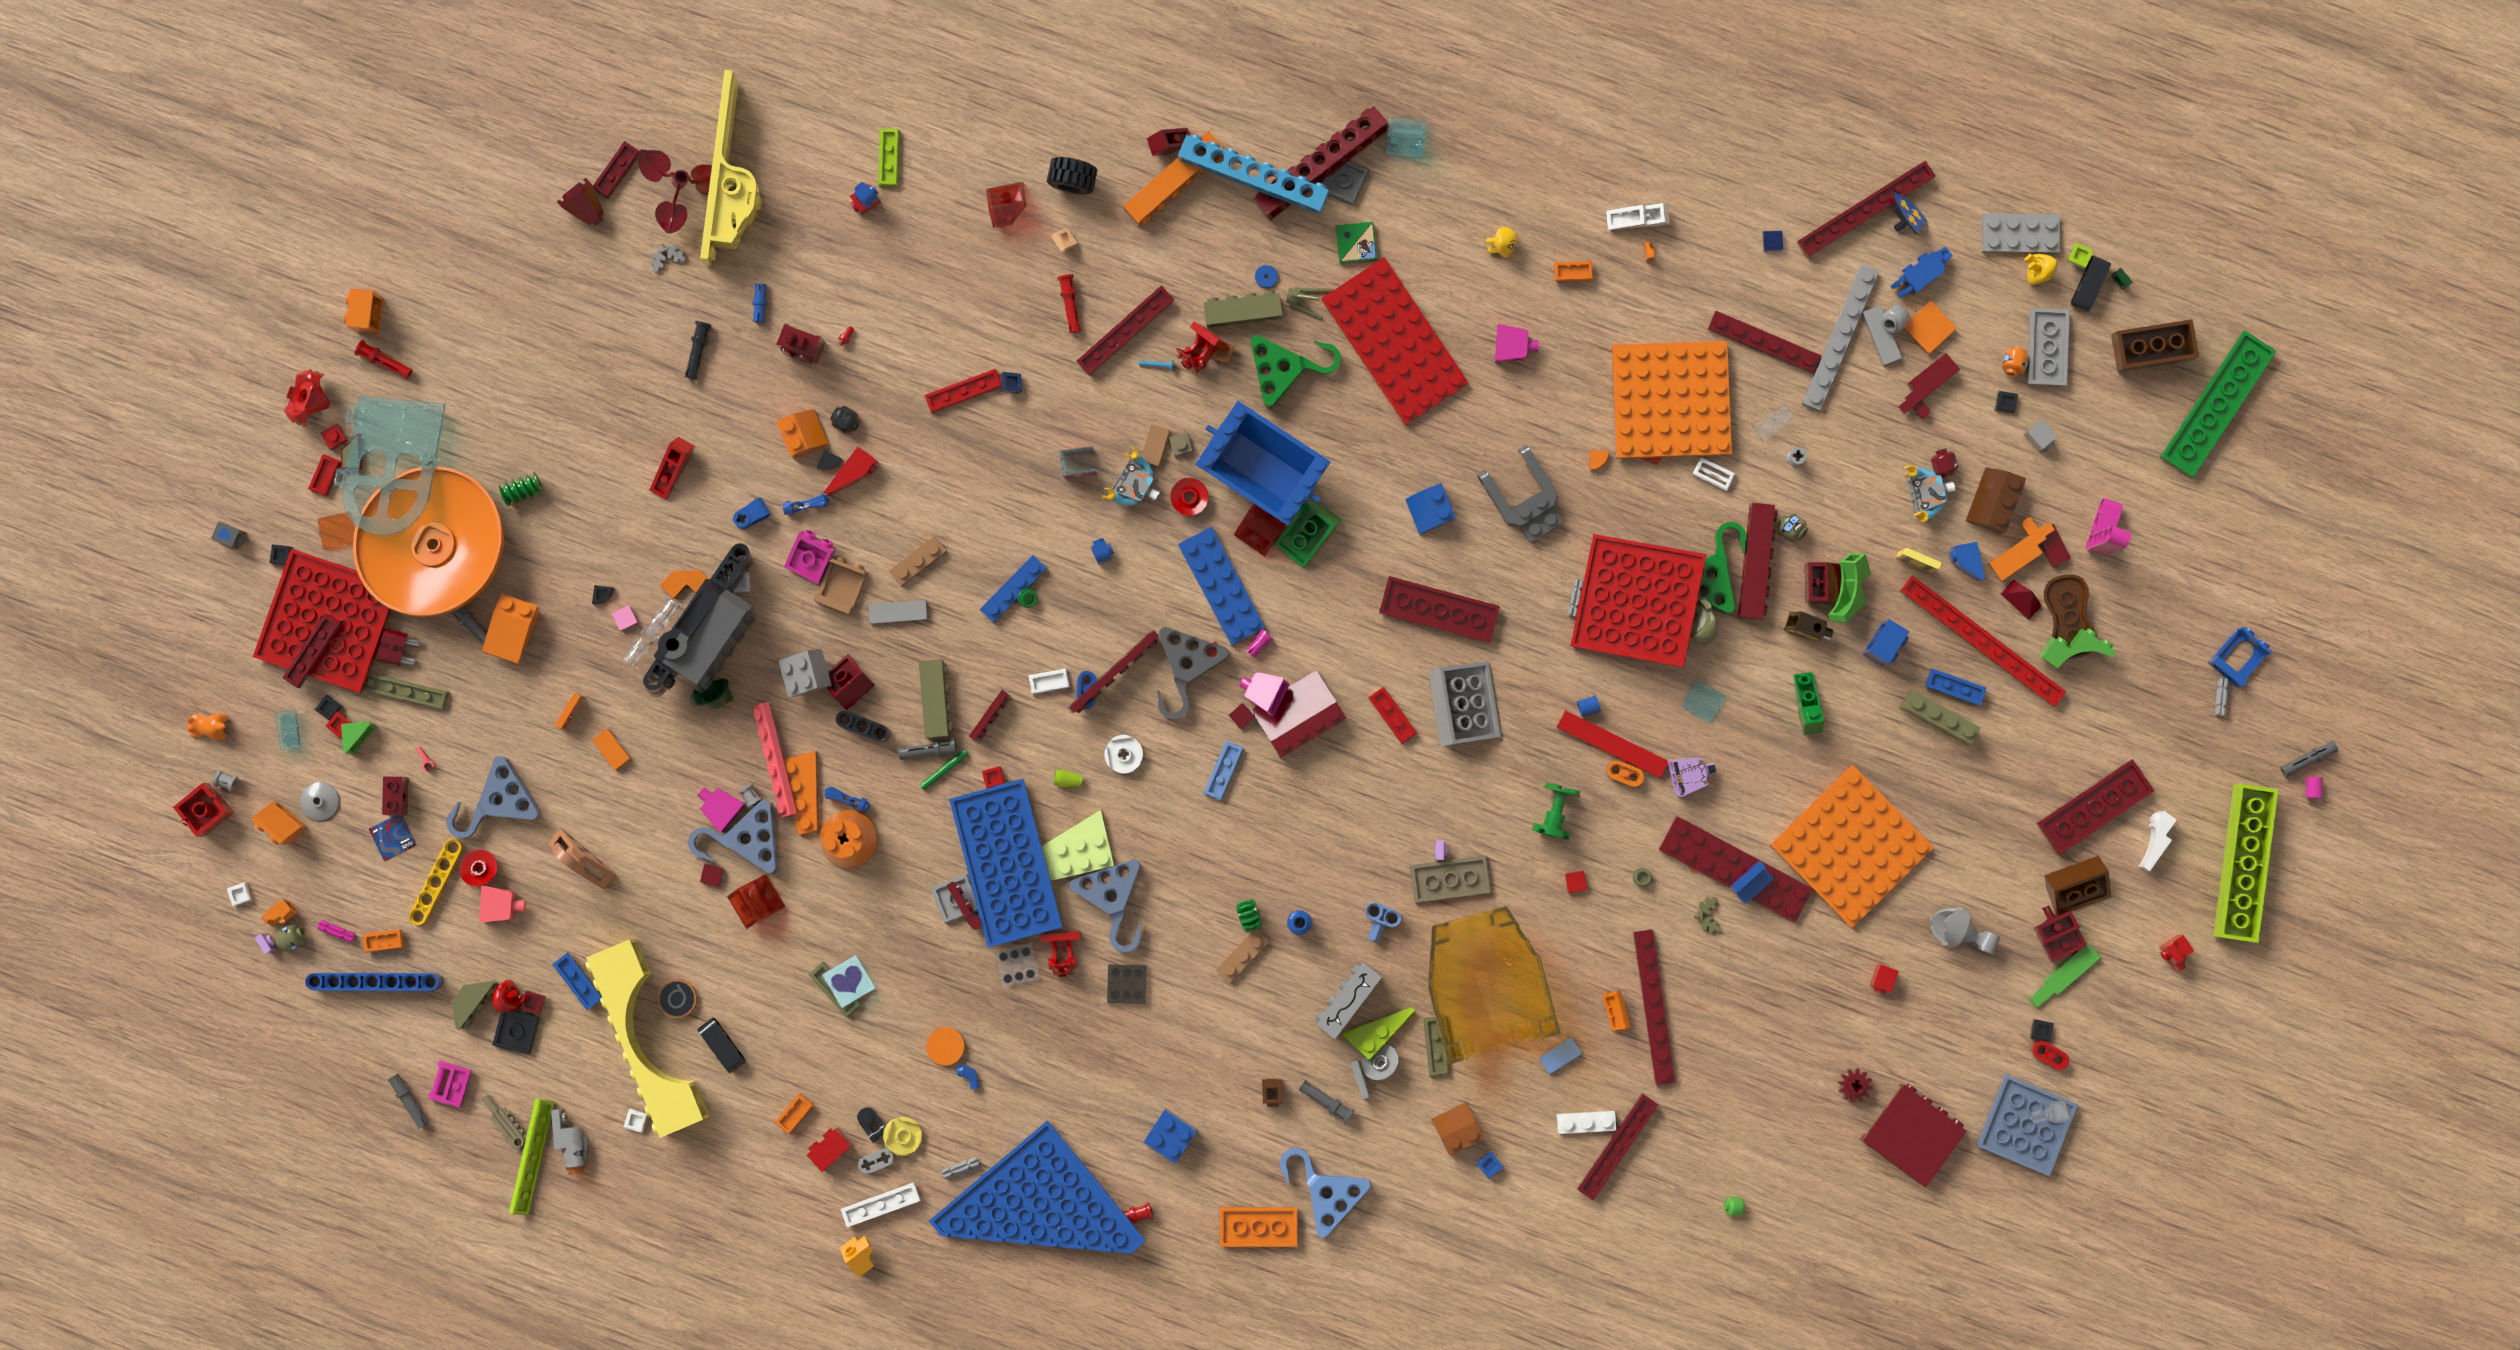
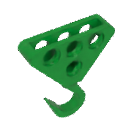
M1254 335L1251 338V346L1264 406L1266 408H1273L1305 370L1315 371L1322 375L1335 372L1341 360L1339 350L1332 344L1314 341V344L1330 351L1334 355V363L1330 367L1324 368L1302 355H1297L1259 335ZM1263 348L1267 351V355L1259 357L1256 354L1257 350ZM1287 363L1290 368L1288 371L1282 372L1279 369V365ZM1263 367H1268L1271 373L1264 376L1260 373V370ZM1271 385L1275 388V391L1272 394H1266L1264 388Z
M1726 522L1717 529L1715 533L1716 551L1713 556L1706 559L1701 586L1706 589V595H1699L1700 599L1705 598L1712 608L1723 614L1733 612L1735 606L1727 569V558L1722 542V533L1725 529L1729 528L1738 532L1742 554L1745 553V542L1747 539L1745 529L1736 522ZM1708 569L1715 572L1714 579H1709L1706 576ZM1716 595H1720L1723 598L1722 605H1717L1714 602Z

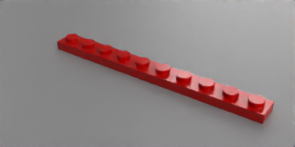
M1913 575L1909 577L1900 589L1901 593L2052 707H2055L2066 693L2063 688Z

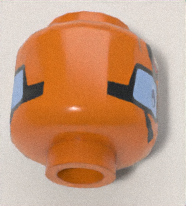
M2013 347L2005 352L2001 367L2008 376L2016 377L2017 375H2022L2026 371L2029 356L2024 349Z

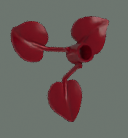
M641 149L638 155V164L642 175L647 180L659 182L663 176L672 177V185L676 188L673 202H661L655 210V218L666 233H675L683 227L688 216L686 207L682 204H676L680 189L684 188L689 181L691 184H695V188L699 193L708 195L712 165L702 164L694 167L691 171V177L685 170H677L675 173L667 174L671 168V161L665 153L658 150Z

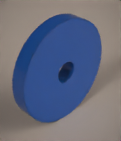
M1263 265L1257 269L1255 280L1260 287L1270 288L1277 282L1278 274L1272 266Z

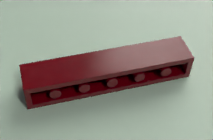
M1753 502L1749 505L1747 539L1745 542L1737 618L1760 621L1763 619V616L1766 617L1768 606L1765 605V597L1768 598L1770 587L1767 586V578L1770 579L1772 568L1769 567V559L1772 560L1774 549L1771 548V540L1774 541L1776 530L1773 529V521H1777L1778 515L1775 505Z

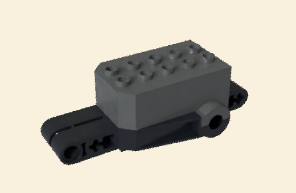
M737 543L730 549L711 579L704 580L673 628L660 637L658 650L653 655L655 661L643 678V684L652 696L659 697L667 689L670 690L676 682L675 677L701 694H704L711 686L716 674L722 670L727 658L732 655L737 643L744 637L745 631L755 621L756 613L753 606L733 594L753 563L750 551L745 544ZM679 645L676 651H670L673 647Z

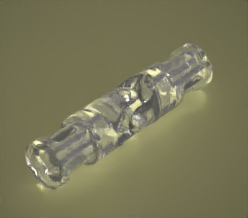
M668 596L661 609H657L652 616L651 625L649 626L648 624L642 629L631 644L632 647L629 652L621 657L634 668L637 667L636 663L641 656L646 655L659 637L660 632L658 633V631L666 627L672 620L671 617L675 611L681 608L677 602ZM671 605L672 607H671L670 610L666 613V610H667V609L669 608V606ZM644 631L649 637L654 638L652 642L647 644L642 641L641 636Z

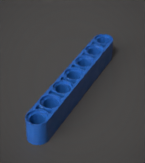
M319 972L309 974L305 979V985L308 989L315 991H432L441 988L443 978L438 973ZM316 976L320 979L318 986H315L313 983V979ZM335 976L339 979V985L337 987L334 986L332 982ZM354 976L357 977L359 981L356 987L352 984V978ZM372 977H376L378 980V984L375 987L371 984ZM392 977H395L397 979V985L395 987H393L390 984V979ZM411 977H414L416 979V985L414 987H412L409 984V980ZM430 977H434L436 980L434 987L429 985Z

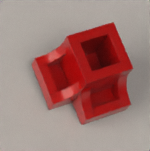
M2181 934L2176 935L2159 946L2162 958L2170 963L2174 971L2178 972L2186 968L2185 959L2194 952L2186 937Z

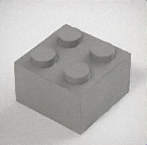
M822 649L808 650L779 660L788 698L803 696L832 686Z

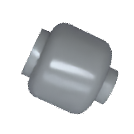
M1899 305L1890 307L1881 318L1884 329L1894 334L1902 331L1910 321L1908 311Z

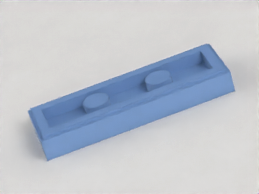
M1229 741L1225 742L1203 794L1220 801L1222 800L1244 748Z

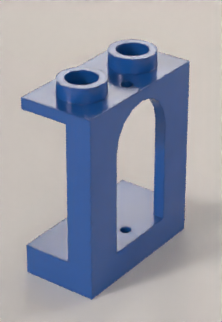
M2247 627L2237 628L2208 662L2222 676L2229 679V682L2236 688L2243 687L2247 682L2248 676L2266 655L2272 653L2268 649L2269 645L2263 640L2259 641L2254 637V632ZM2240 641H2247L2253 646V654L2237 672L2224 659Z

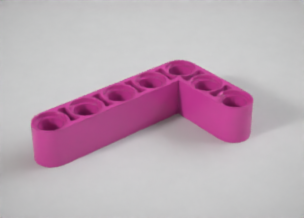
M2106 498L2102 499L2087 541L2086 550L2106 556L2123 550L2128 546L2131 532L2117 527L2123 504Z

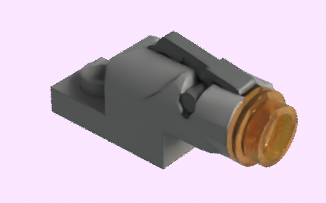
M563 1108L551 1110L554 1149L564 1148L562 1152L568 1175L584 1173L585 1163L587 1162L588 1137L583 1135L580 1126L565 1127L567 1115L566 1112H563Z

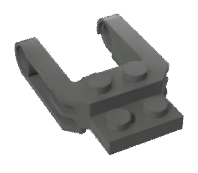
M1525 445L1518 449V452L1522 454L1527 463V468L1542 492H1538L1512 510L1486 470L1477 476L1506 524L1520 527L1529 542L1532 543L1561 525L1563 521L1553 507L1557 491L1530 448Z

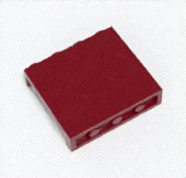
M1900 1083L1897 1093L1867 1134L1864 1133L1860 1140L1920 1185L1927 1187L1967 1131L1962 1128L1964 1124L1956 1118L1951 1120L1947 1117L1948 1112L1943 1108H1935L1931 1105L1933 1102L1925 1095L1920 1097L1916 1094L1917 1089L1912 1085Z

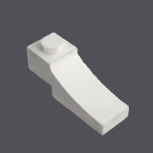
M1664 203L1606 211L1608 230L1610 231L1670 224L1668 205Z
M2165 811L2155 812L2149 820L2151 822L2148 826L2151 829L2150 842L2146 854L2138 866L2143 871H2150L2172 841L2166 834L2174 825L2176 819Z

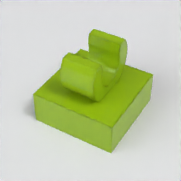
M2075 243L2067 262L2085 269L2094 250Z

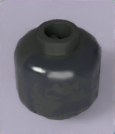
M847 406L837 407L830 417L832 427L844 434H848L851 431L855 432L860 424L858 413Z

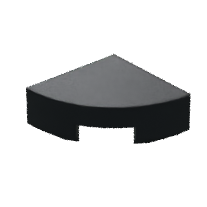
M824 451L817 469H832L841 463L842 458Z
M594 585L592 604L598 605L609 600L615 588Z

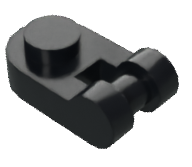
M865 1107L858 1112L857 1120L867 1133L869 1139L875 1143L879 1140L878 1137L884 1134L885 1123L873 1108ZM876 1123L879 1128L873 1131L871 1126Z

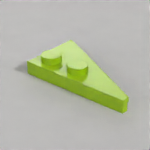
M1410 1007L1347 1031L1342 1036L1370 1061L1415 1013V1010Z

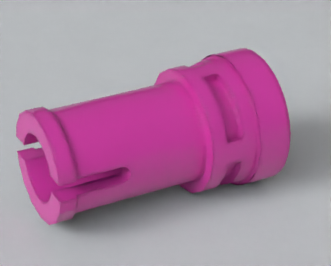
M1263 629L1256 636V640L1246 649L1254 658L1265 646L1274 640Z

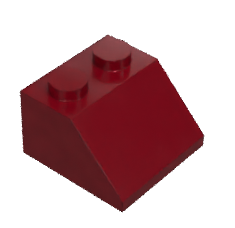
M849 654L828 671L832 686L826 688L845 710H848L875 686L869 676Z

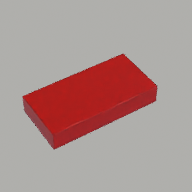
M323 454L308 489L328 497L341 466V461Z

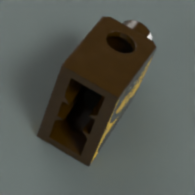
M1802 611L1789 612L1784 631L1811 640H1821L1822 638L1830 640L1834 630L1826 627V620Z

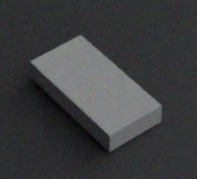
M1357 1059L1350 1062L1362 1099L1369 1098Z

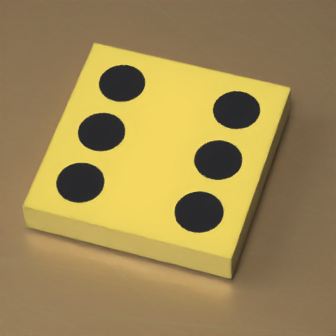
M1909 548L1899 551L1896 556L1897 559L1930 573L1939 570L1941 566L1940 561Z

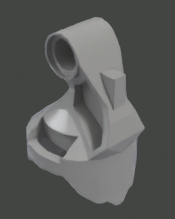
M1962 907L1945 908L1930 917L1931 930L1943 946L1952 948L1964 942H1971L1977 949L1990 955L1994 954L2000 937L1985 930L1977 932L1972 925L1970 913Z

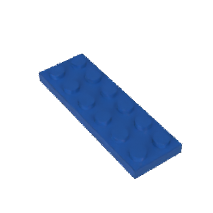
M1212 526L1178 544L1231 646L1265 628Z

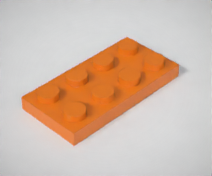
M1220 1207V1247H1297V1207Z

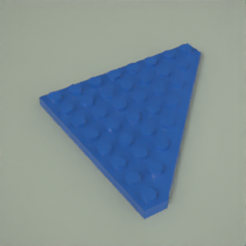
M1049 1120L929 1220L939 1235L945 1237L1129 1254L1146 1242V1239Z

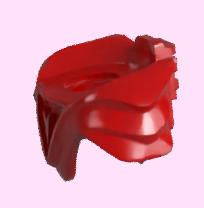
M308 369L296 375L295 386L289 387L286 398L290 400L284 409L286 416L292 423L295 422L298 426L307 428L306 421L311 414L329 408L330 400L320 385V379L325 375L324 373Z

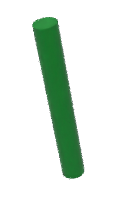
M963 749L919 785L923 791L969 755L967 751Z

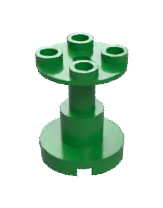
M1546 783L1543 788L1556 792L1551 811L1546 812L1543 825L1533 823L1532 831L1569 841L1571 833L1562 830L1565 815H1562L1567 795L1580 798V791L1570 788L1562 790L1560 785Z

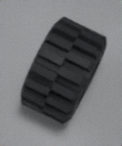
M1055 157L1051 159L1046 182L1053 188L1064 192L1081 195L1091 194L1094 190L1098 169L1094 165L1079 159Z

